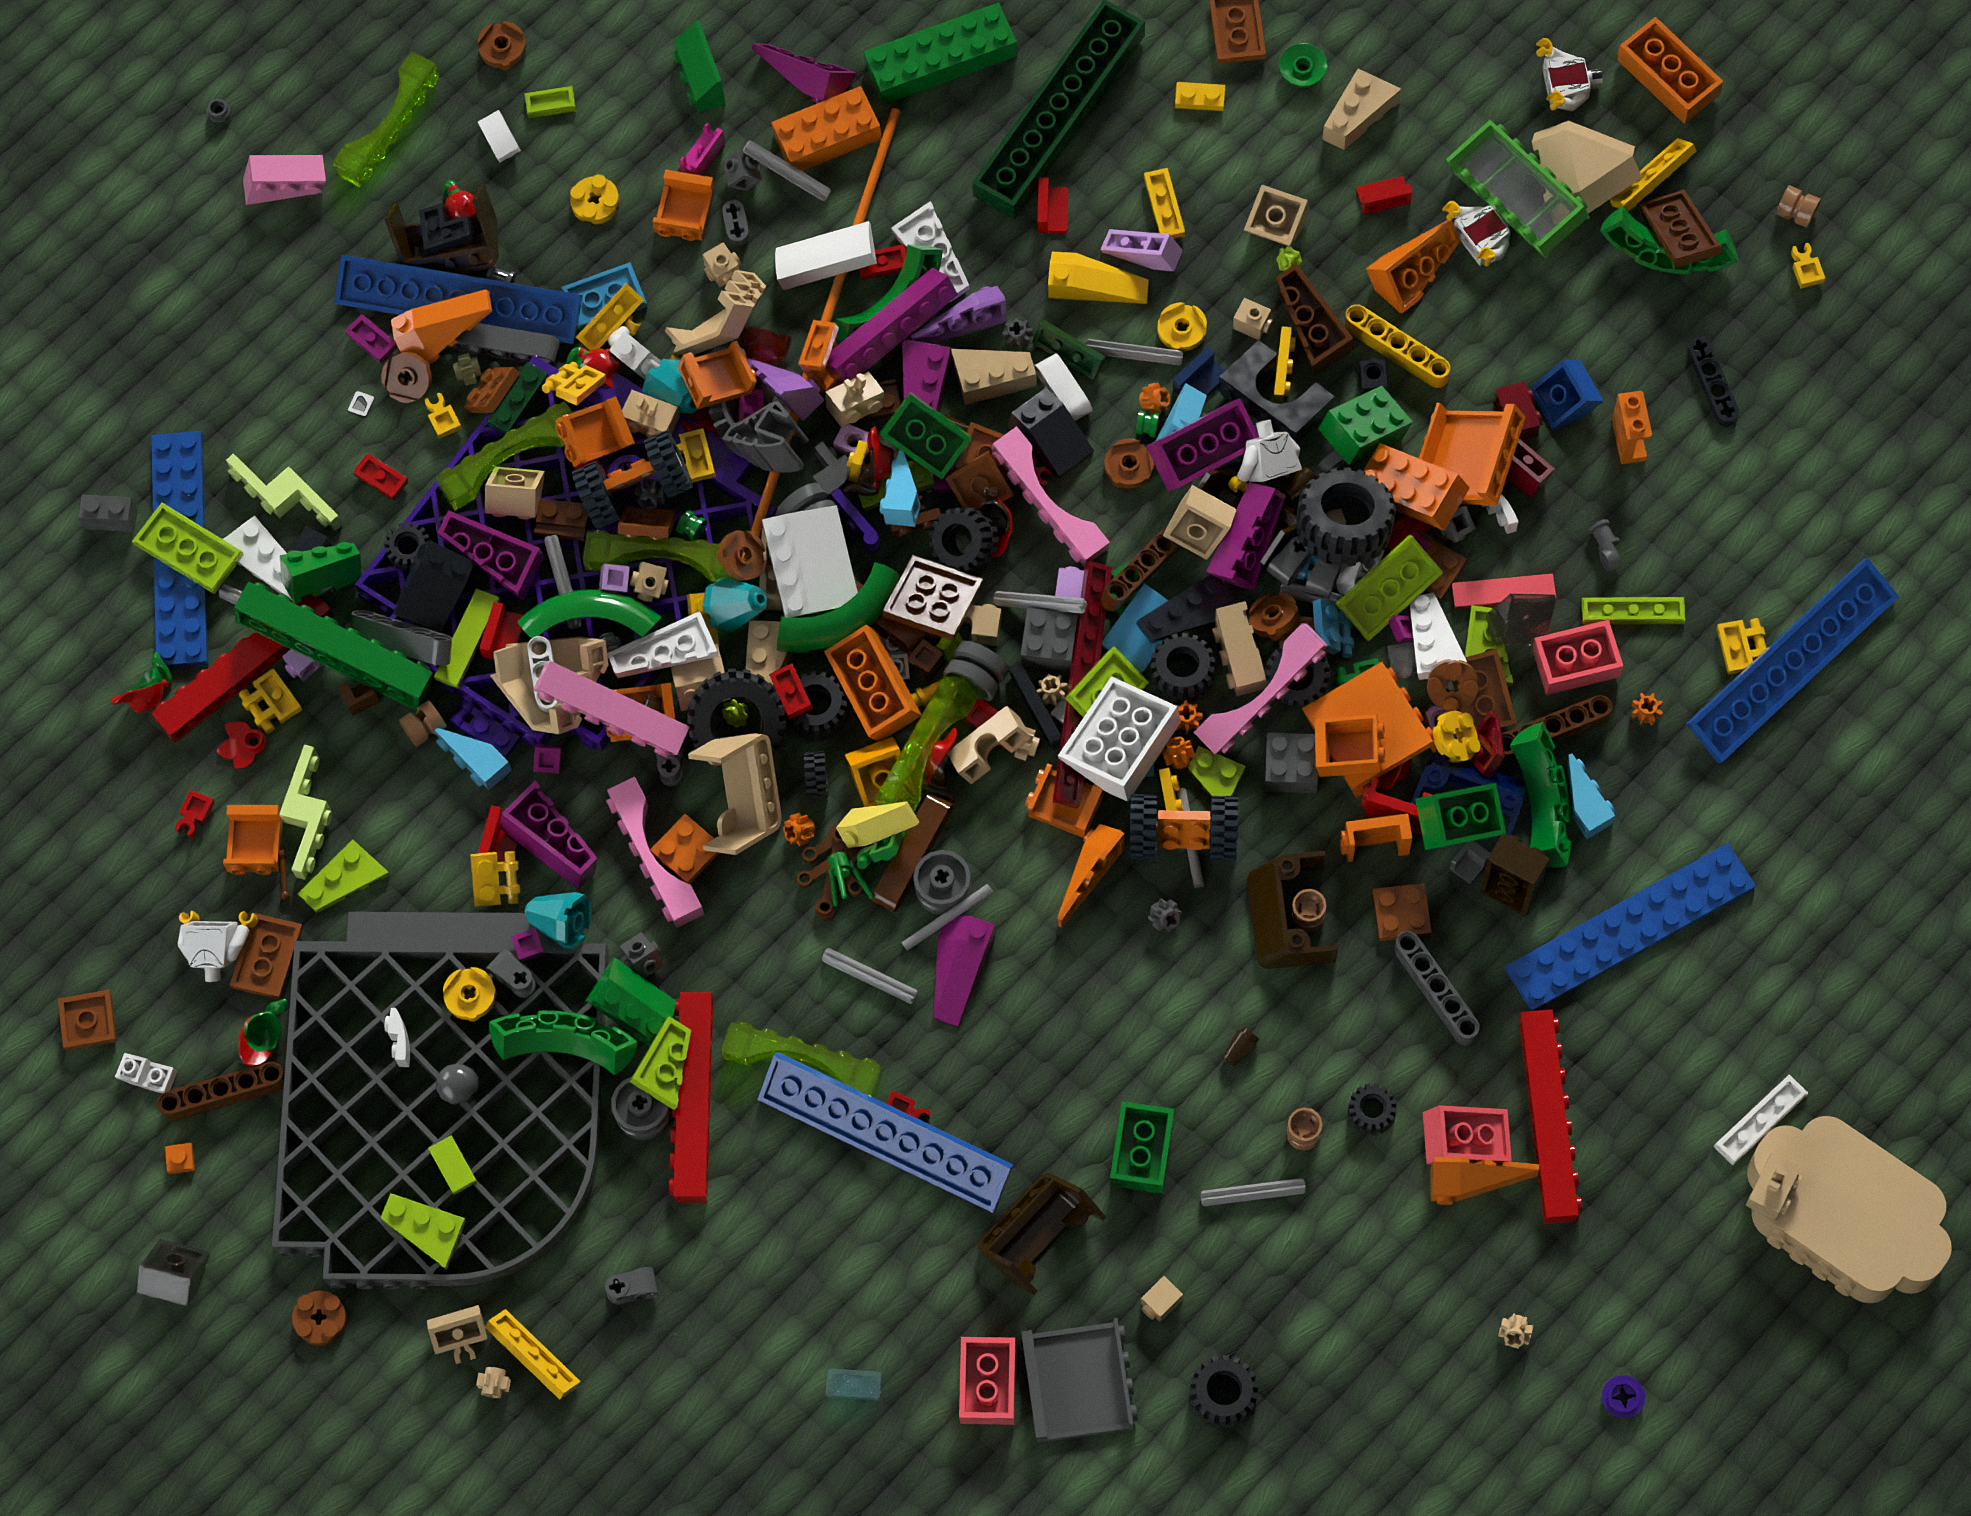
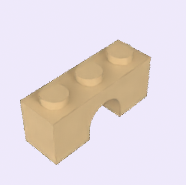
M984 604L982 606L972 605L963 622L972 628V642L992 646L998 645L1002 621L1001 609L991 604ZM927 632V636H926V637L939 638V639L942 638V637H940V636H937V635H934V634H931V633H928V632Z
M1006 706L956 744L947 754L958 774L972 784L991 769L987 757L993 747L1001 744L1012 753L1029 740L1031 736L1020 717Z

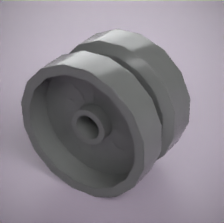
M811 483L790 494L777 508L775 515L780 516L788 513L835 506V503L832 500H827L828 495L819 483Z
M971 641L960 642L954 652L956 660L949 661L943 671V676L954 688L974 699L980 698L986 702L991 701L998 690L997 683L1004 680L1009 671V666L999 655L980 644Z
M945 850L930 852L915 867L913 879L917 900L927 911L942 915L971 895L972 883L969 867L964 859L956 853Z
M632 1077L623 1080L615 1089L611 1099L612 1112L620 1130L628 1137L639 1141L651 1140L661 1135L668 1128L672 1118V1109L630 1082Z

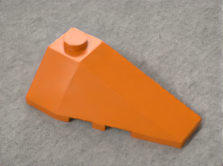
M482 290L421 306L391 319L394 341L401 353L412 352L427 360L429 364L435 362L440 357L438 353L448 345L452 347L457 342L456 338L463 331H470L492 312L489 291Z

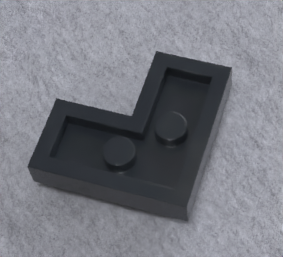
M442 203L419 210L423 245L427 254L473 240L471 220L467 215L447 221L445 207Z

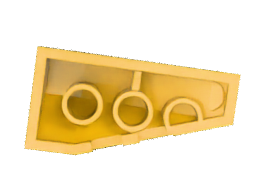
M1052 252L1049 267L1048 298L1147 304L1149 280L1078 253Z

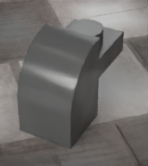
M821 442L814 448L816 458L823 465L824 469L813 476V482L819 483L828 495L827 500H831L832 492L839 488L845 494L844 488L851 484V481H849L850 467L847 466L848 458L846 455L839 458L832 447L827 448Z

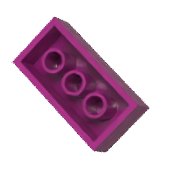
M1237 399L1147 445L1146 448L1168 491H1171L1244 454L1246 442L1258 438L1259 435L1241 399Z

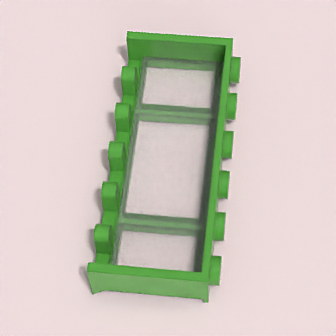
M1489 120L1446 160L1455 175L1487 205L1492 206L1499 216L1547 259L1554 247L1583 221L1590 219L1586 211L1588 206L1581 197L1577 196L1575 198L1571 195V189L1563 181L1559 184L1555 180V174L1548 167L1543 169L1539 165L1541 164L1533 153L1527 154L1524 151V146L1518 139L1512 140L1508 137L1509 132L1501 124L1497 126Z

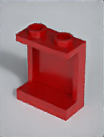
M1374 777L1372 784H1366L1361 807L1365 808L1364 817L1371 819L1408 814L1411 832L1422 835L1416 805L1377 793L1379 778ZM1424 792L1422 797L1430 796L1431 794Z

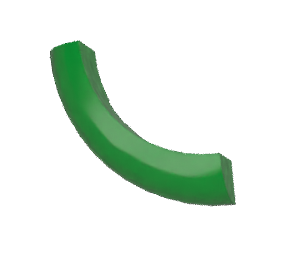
M1623 206L1614 211L1601 227V233L1618 251H1623L1628 256L1634 258L1638 264L1661 272L1673 274H1691L1695 271L1704 270L1711 272L1738 262L1736 248L1726 229L1714 234L1722 246V254L1675 268L1653 232L1636 221Z
M908 244L901 272L888 293L878 303L859 314L845 318H836V324L839 327L837 335L840 343L931 268L939 271L943 249Z
M874 562L872 571L863 587L841 607L814 617L790 618L782 616L777 638V651L808 653L810 650L828 649L865 625L872 626L883 612L900 579L899 574L892 568Z
M588 589L567 592L552 597L532 608L517 622L531 639L540 636L548 628L560 622L578 617L610 619L629 627L638 635L644 637L662 617L642 602L612 591Z
M1543 722L1521 731L1513 739L1510 747L1521 767L1530 799L1532 816L1530 848H1538L1546 854V857L1550 858L1548 867H1566L1571 850V840L1567 839V826L1572 824L1570 797L1563 767L1561 765L1557 766L1552 752L1555 749V745Z
M538 1011L537 1015L520 1017V1014L516 1013L489 1021L493 1045L503 1060L533 1052L567 1053L591 1060L610 1071L613 1075H616L631 1062L637 1047V1041L614 1026L611 1029L599 1024L596 1018L577 1013Z

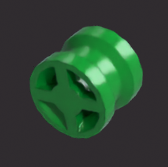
M1140 410L1136 425V435L1145 433L1149 434L1150 437L1156 438L1160 414L1154 413L1151 415Z
M688 510L680 518L676 531L680 534H687L689 539L695 542L703 534L707 526V520L702 517L697 518L694 512Z

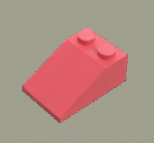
M1439 1105L1423 1112L1427 1164L1432 1165L1434 1157H1468L1470 1163L1481 1162L1484 1159L1493 1160L1495 1163L1512 1162L1507 1109Z

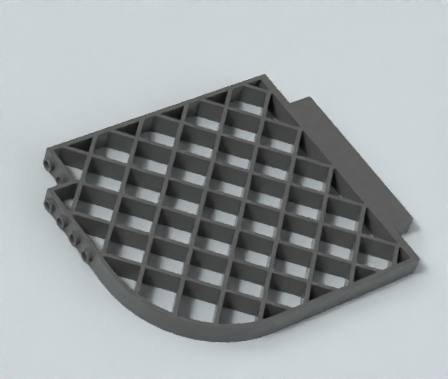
M349 912L346 942L295 941L272 1247L276 1253L283 1257H294L295 1253H306L308 1257H321L322 1253H324L323 1280L331 1288L344 1289L346 1285H357L356 1287L360 1289H371L373 1285H383L385 1289H399V1285H408L411 1289L422 1290L426 1289V1286L473 1285L499 1279L523 1269L554 1247L574 1224L586 1204L594 1183L599 1156L603 1067L590 1060L571 1077L550 1056L552 1052H533L506 1077L485 1055L494 1047L490 1033L476 1045L455 1024L459 1018L451 1014L450 1011L445 1013L425 993L450 968L454 967L456 970L466 969L458 960H494L503 949L508 950L518 959L511 936L535 928L526 920L525 913ZM537 929L545 955L527 961L568 962L545 983L524 962H521L531 972L538 990L511 1014L496 999L493 1008L502 1017L519 1013L520 1017L528 1016L548 998L560 1011L573 1013L553 992L580 968L597 983L608 966L609 950L607 945L603 943H581L571 950L562 947ZM304 959H311V960L304 966ZM330 959L376 960L353 981H350ZM394 960L440 961L415 982ZM587 961H599V973ZM326 966L346 987L316 1012L302 998V985ZM390 966L410 988L381 1013L360 991ZM489 974L494 983V986H496L499 983V981L496 980L491 974ZM472 989L464 999L474 998V991L476 989ZM356 997L372 1013L375 1019L346 1044L326 1022L352 998ZM420 997L440 1019L413 1044L409 1043L410 1063L416 1059L436 1082L410 1106L406 1107L386 1086L405 1067H399L394 1060L382 1072L376 1075L356 1053L385 1028V1018L390 1016L391 1008H396L400 1014ZM587 1003L577 1012V1014L590 1017L597 1012L596 1019H598V1023L605 1026L606 1016ZM302 1007L311 1018L299 1028ZM321 1027L339 1045L341 1050L312 1075L297 1060L298 1047ZM450 1028L470 1049L456 1064H463L470 1068L480 1059L501 1082L473 1108L467 1102L458 1103L467 1113L437 1139L416 1117L440 1096L436 1091L439 1073L421 1053ZM351 1058L372 1081L342 1107L321 1084ZM544 1060L566 1083L537 1109L516 1085ZM297 1068L307 1080L295 1090ZM594 1074L593 1096L591 1098L581 1085ZM317 1089L337 1112L307 1138L292 1122L293 1110ZM381 1090L402 1113L372 1139L352 1118V1115ZM510 1091L532 1114L503 1140L481 1117ZM575 1091L592 1109L591 1120L568 1141L546 1117ZM347 1121L368 1144L337 1170L317 1147ZM410 1122L432 1143L431 1146L451 1135L454 1141L457 1140L476 1122L497 1144L490 1153L471 1169L476 1180L481 1178L506 1154L528 1176L500 1204L478 1181L471 1185L494 1210L466 1235L461 1232L460 1241L456 1245L448 1267L469 1250L487 1270L467 1274L441 1275L446 1269L437 1262L429 1267L408 1245L410 1242L408 1239L398 1235L393 1228L382 1221L378 1211L387 1203L390 1193L396 1195L406 1185L427 1206L442 1211L446 1210L468 1189L466 1188L455 1195L449 1189L433 1203L412 1181L434 1160L429 1149L422 1153L404 1171L382 1149ZM541 1123L563 1146L533 1172L512 1148ZM293 1132L303 1143L290 1154L291 1133ZM590 1138L589 1158L587 1160L577 1149ZM312 1152L333 1175L302 1202L288 1187V1174ZM377 1153L398 1176L368 1203L347 1179ZM572 1155L586 1169L579 1192L571 1207L568 1208L543 1180ZM342 1184L363 1208L333 1234L312 1211ZM536 1186L565 1215L559 1224L538 1244L508 1213ZM288 1195L298 1207L285 1218ZM306 1216L329 1238L326 1242H284V1236ZM373 1217L394 1240L363 1267L342 1243ZM504 1218L531 1249L511 1261L494 1267L473 1244L498 1221ZM337 1248L360 1271V1274L333 1273L335 1250ZM402 1249L426 1273L376 1274Z

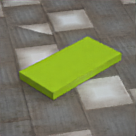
M162 502L132 541L138 548L213 594L217 592L244 556L243 552Z
M1409 535L1335 604L1367 641H1370L1389 623L1388 621L1393 616H1397L1444 572L1416 539Z

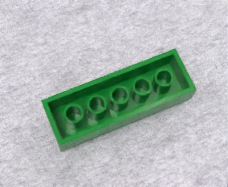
M996 3L864 51V60L882 105L1017 57V41L1000 4Z

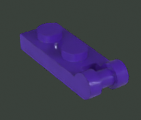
M839 488L831 493V500L837 505L841 515L846 519L848 529L852 534H858L862 538L867 553H877L880 549L878 534Z
M463 700L459 705L460 709L456 714H452L448 721L473 739L491 744L507 760L520 743V736L503 727L488 715L483 714L468 701ZM467 715L473 717L469 724L464 721Z

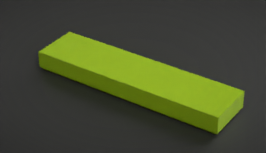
M479 589L475 590L452 638L451 662L448 665H439L434 675L435 680L459 688L483 638L493 602L500 603L499 597Z
M1684 597L1581 599L1582 625L1609 620L1610 624L1685 623Z

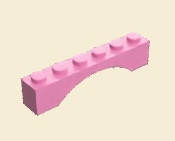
M1017 426L993 443L991 456L999 466H1004L1008 471L1007 476L1014 485L1018 484L1024 491L1022 494L1025 500L1030 505L1034 504L1037 507L1041 520L1053 527L1055 537L1060 543L1065 542L1075 562L1078 563L1080 561L1085 567V563L1093 561L1108 550L1110 542L1095 523L1081 520L1068 514L1047 496L1039 484L1034 471L1032 445Z
M1302 623L1284 641L1278 670L1265 690L1253 701L1239 709L1226 713L1211 714L1194 733L1214 754H1220L1221 752L1226 754L1236 744L1233 740L1239 734L1244 736L1252 729L1254 725L1251 722L1257 716L1262 718L1270 711L1272 707L1269 704L1275 698L1280 700L1288 693L1290 689L1287 686L1293 680L1298 682L1306 675L1308 671L1305 668L1312 661L1316 664L1326 654L1324 649L1328 645L1308 624Z
M630 778L608 789L610 799L606 800L609 809L612 814L618 813L621 820L617 824L623 835H629L632 842L628 843L634 857L640 856L643 862L639 865L645 879L651 878L654 885L650 888L656 900L662 899L665 905L662 908V912L667 922L673 921L675 927L678 928L703 916V908L692 886L668 873L656 861L649 850L645 835V822L649 806L636 778Z

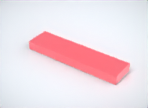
M1553 574L1458 582L1451 585L1454 610L1469 609L1471 605L1490 607L1556 600Z

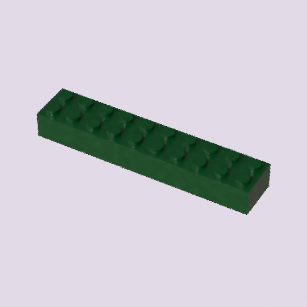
M1107 0L1101 2L972 182L973 197L1012 219L1016 218L1039 186V178L1046 176L1145 37L1144 20Z

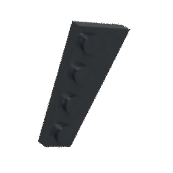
M1210 574L1140 618L1136 625L1149 642L1154 643L1166 637L1171 638L1173 634L1180 635V633L1188 630L1194 631L1202 626L1211 623L1215 624L1216 609L1237 604L1238 602L1224 583Z

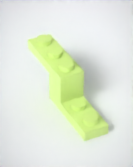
M232 454L226 459L230 467L228 473L235 481L241 480L245 484L244 488L253 498L257 496L262 501L260 503L261 506L269 514L274 512L281 518L300 501L308 511L313 509L318 514L316 518L324 527L329 525L336 531L342 526L339 516L289 466L266 486L237 456Z
M304 745L279 814L284 823L306 829L292 867L296 878L306 880L308 873H312L314 869L316 850L322 847L324 840L323 830L325 826L330 824L332 818V811L326 801L304 796L308 795L310 791V778L312 772H316L320 761L315 748Z

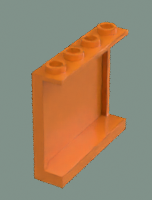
M1437 403L1418 458L1459 474L1470 487L1461 504L1498 505L1526 416L1515 404H1506L1504 411L1498 412L1447 411L1441 403Z
M1383 662L1302 708L1306 719L1314 731L1315 719L1377 714L1379 722L1384 723L1385 739H1381V747L1385 748L1386 762L1381 763L1382 772L1342 775L1356 798L1363 794V786L1372 782L1374 777L1379 778L1428 748L1433 753L1436 752L1433 731L1430 727L1424 728L1421 723L1424 720L1422 714L1417 707L1412 709L1408 703L1411 701L1408 692L1404 687L1399 689L1396 684L1399 680L1391 667L1387 669ZM1372 731L1329 735L1330 757L1333 762L1373 759Z

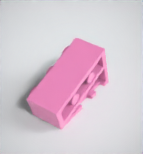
M249 155L243 177L246 205L322 193L326 182L323 155Z

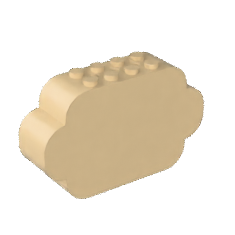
M1831 1116L1818 1117L1810 1121L1803 1130L1793 1126H1779L1769 1131L1756 1148L1747 1168L1748 1181L1753 1189L1771 1152L1801 1166L1798 1175L1802 1176V1179L1796 1191L1790 1189L1787 1198L1791 1202L1784 1215L1779 1213L1774 1220L1752 1209V1220L1755 1227L1768 1238L1769 1244L1777 1249L1783 1248L1790 1253V1258L1796 1263L1809 1266L1813 1269L1812 1273L1819 1279L1824 1281L1827 1279L1836 1285L1835 1289L1842 1295H1850L1864 1303H1876L1887 1298L1894 1288L1903 1293H1918L1931 1285L1949 1260L1951 1241L1947 1232L1939 1225L1946 1213V1200L1942 1191L1934 1183L1842 1120Z

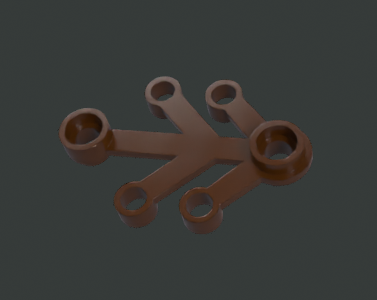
M838 824L830 828L826 840L815 847H806L802 851V857L807 864H813L817 861L818 856L832 849V854L843 852L844 849L851 860L854 859L856 864L858 851L855 847L848 848L842 839L836 837V834L839 833L836 829ZM808 852L815 854L811 859L805 857ZM825 860L810 871H801L797 875L798 885L802 888H808L812 885L813 881L827 873L822 899L815 905L816 916L822 921H830L836 915V907H833L828 860ZM869 865L865 869H860L858 867L857 869L860 873H862L868 869ZM850 872V875L843 878L848 886L849 894L853 897H858L862 895L864 889ZM803 876H808L810 878V880L807 883H802L800 881V879ZM859 885L860 890L854 892L851 890V887ZM822 905H829L830 909L824 912L820 909Z

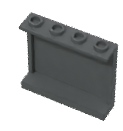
M1114 1318L1112 1323L1032 1334V1330L1021 1332L1037 1443L1133 1430V1421H1138L1136 1405H1130L1129 1395L1134 1394L1132 1378L1126 1379L1125 1368H1130L1128 1352H1122L1121 1342H1125L1126 1337L1124 1325H1118V1318Z

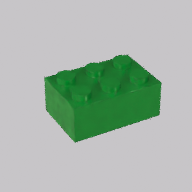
M1380 386L1329 410L1318 430L1346 463L1351 465L1372 455L1379 443L1391 446L1401 441L1413 421L1384 387Z
M909 392L880 434L940 479H943L972 439L970 434L912 392Z
M1496 783L1415 798L1425 850L1499 836L1502 833L1506 834Z
M1121 1102L1110 1186L1163 1194L1174 1121V1109Z

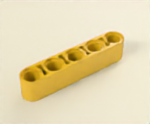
M1352 305L1347 309L1345 328L1352 336L1431 387L1442 388L1448 383L1450 364L1446 359L1364 306ZM1352 318H1359V319H1361L1362 321H1361V322H1353L1351 319H1352ZM1379 331L1382 334L1377 336L1373 335L1371 332ZM1399 344L1402 348L1396 349L1392 345ZM1419 357L1422 358L1423 361L1416 362L1413 360V358ZM1439 370L1442 371L1444 374L1436 375L1433 373V371Z

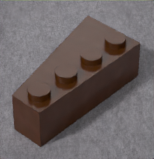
M1297 263L1276 277L1279 292L1314 376L1355 349L1351 334Z

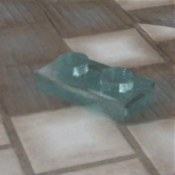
M828 1368L826 1397L880 1401L882 1372Z

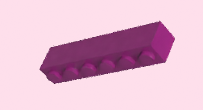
M931 268L830 352L825 367L831 378L843 384L844 380H851L859 373L863 374L954 299L958 293L949 277Z

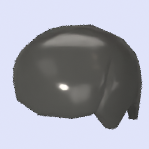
M463 1064L448 1065L437 1077L436 1091L441 1099L451 1104L467 1102L479 1088L478 1076L472 1068Z

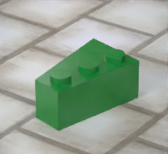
M342 542L337 544V546H318L308 551H290L287 554L280 555L282 584L294 604L301 602V597L313 593L314 597L322 595L321 590L333 586V589L336 590L356 583L362 576L360 552L354 543Z

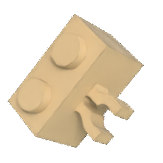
M869 371L864 374L859 373L855 378L844 380L843 384L826 391V408L841 427L855 423L860 418L876 413L884 407V391Z
M631 390L622 409L630 432L637 433L638 431L646 434L648 438L665 430H668L672 435L680 418L677 406Z
M1771 1152L1745 1206L1774 1220L1779 1213L1784 1215L1791 1202L1787 1195L1790 1189L1796 1191L1802 1179V1176L1798 1175L1801 1166Z
M479 1305L427 1320L428 1331L435 1354L455 1349L454 1358L456 1364L461 1363L459 1356L461 1353L460 1347L464 1346L465 1351L469 1352L472 1360L476 1358V1355L470 1344L487 1339L486 1328Z

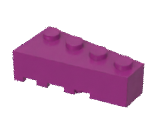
M904 339L902 341L904 399L909 392H912L940 412L952 362L951 347Z
M1249 482L1236 509L1231 528L1221 540L1206 572L1227 584L1254 591L1263 566L1260 561L1269 548L1286 495L1275 488Z
M448 510L438 531L442 540L465 558L474 561V565L524 601L544 558L540 548Z
M535 780L501 814L500 829L579 890L595 874L597 857L582 838L575 834L569 826L567 819L560 815L554 807V803L549 797L544 795L540 785Z

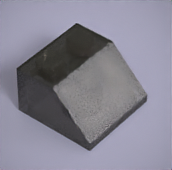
M1509 594L1486 614L1491 641L1502 642L1503 645H1512L1514 643H1524L1527 646L1533 645L1534 638L1544 636L1549 632L1556 601L1555 595Z
M159 1239L140 1264L137 1293L145 1294L151 1298L171 1301L174 1304L188 1306L198 1291L210 1252Z

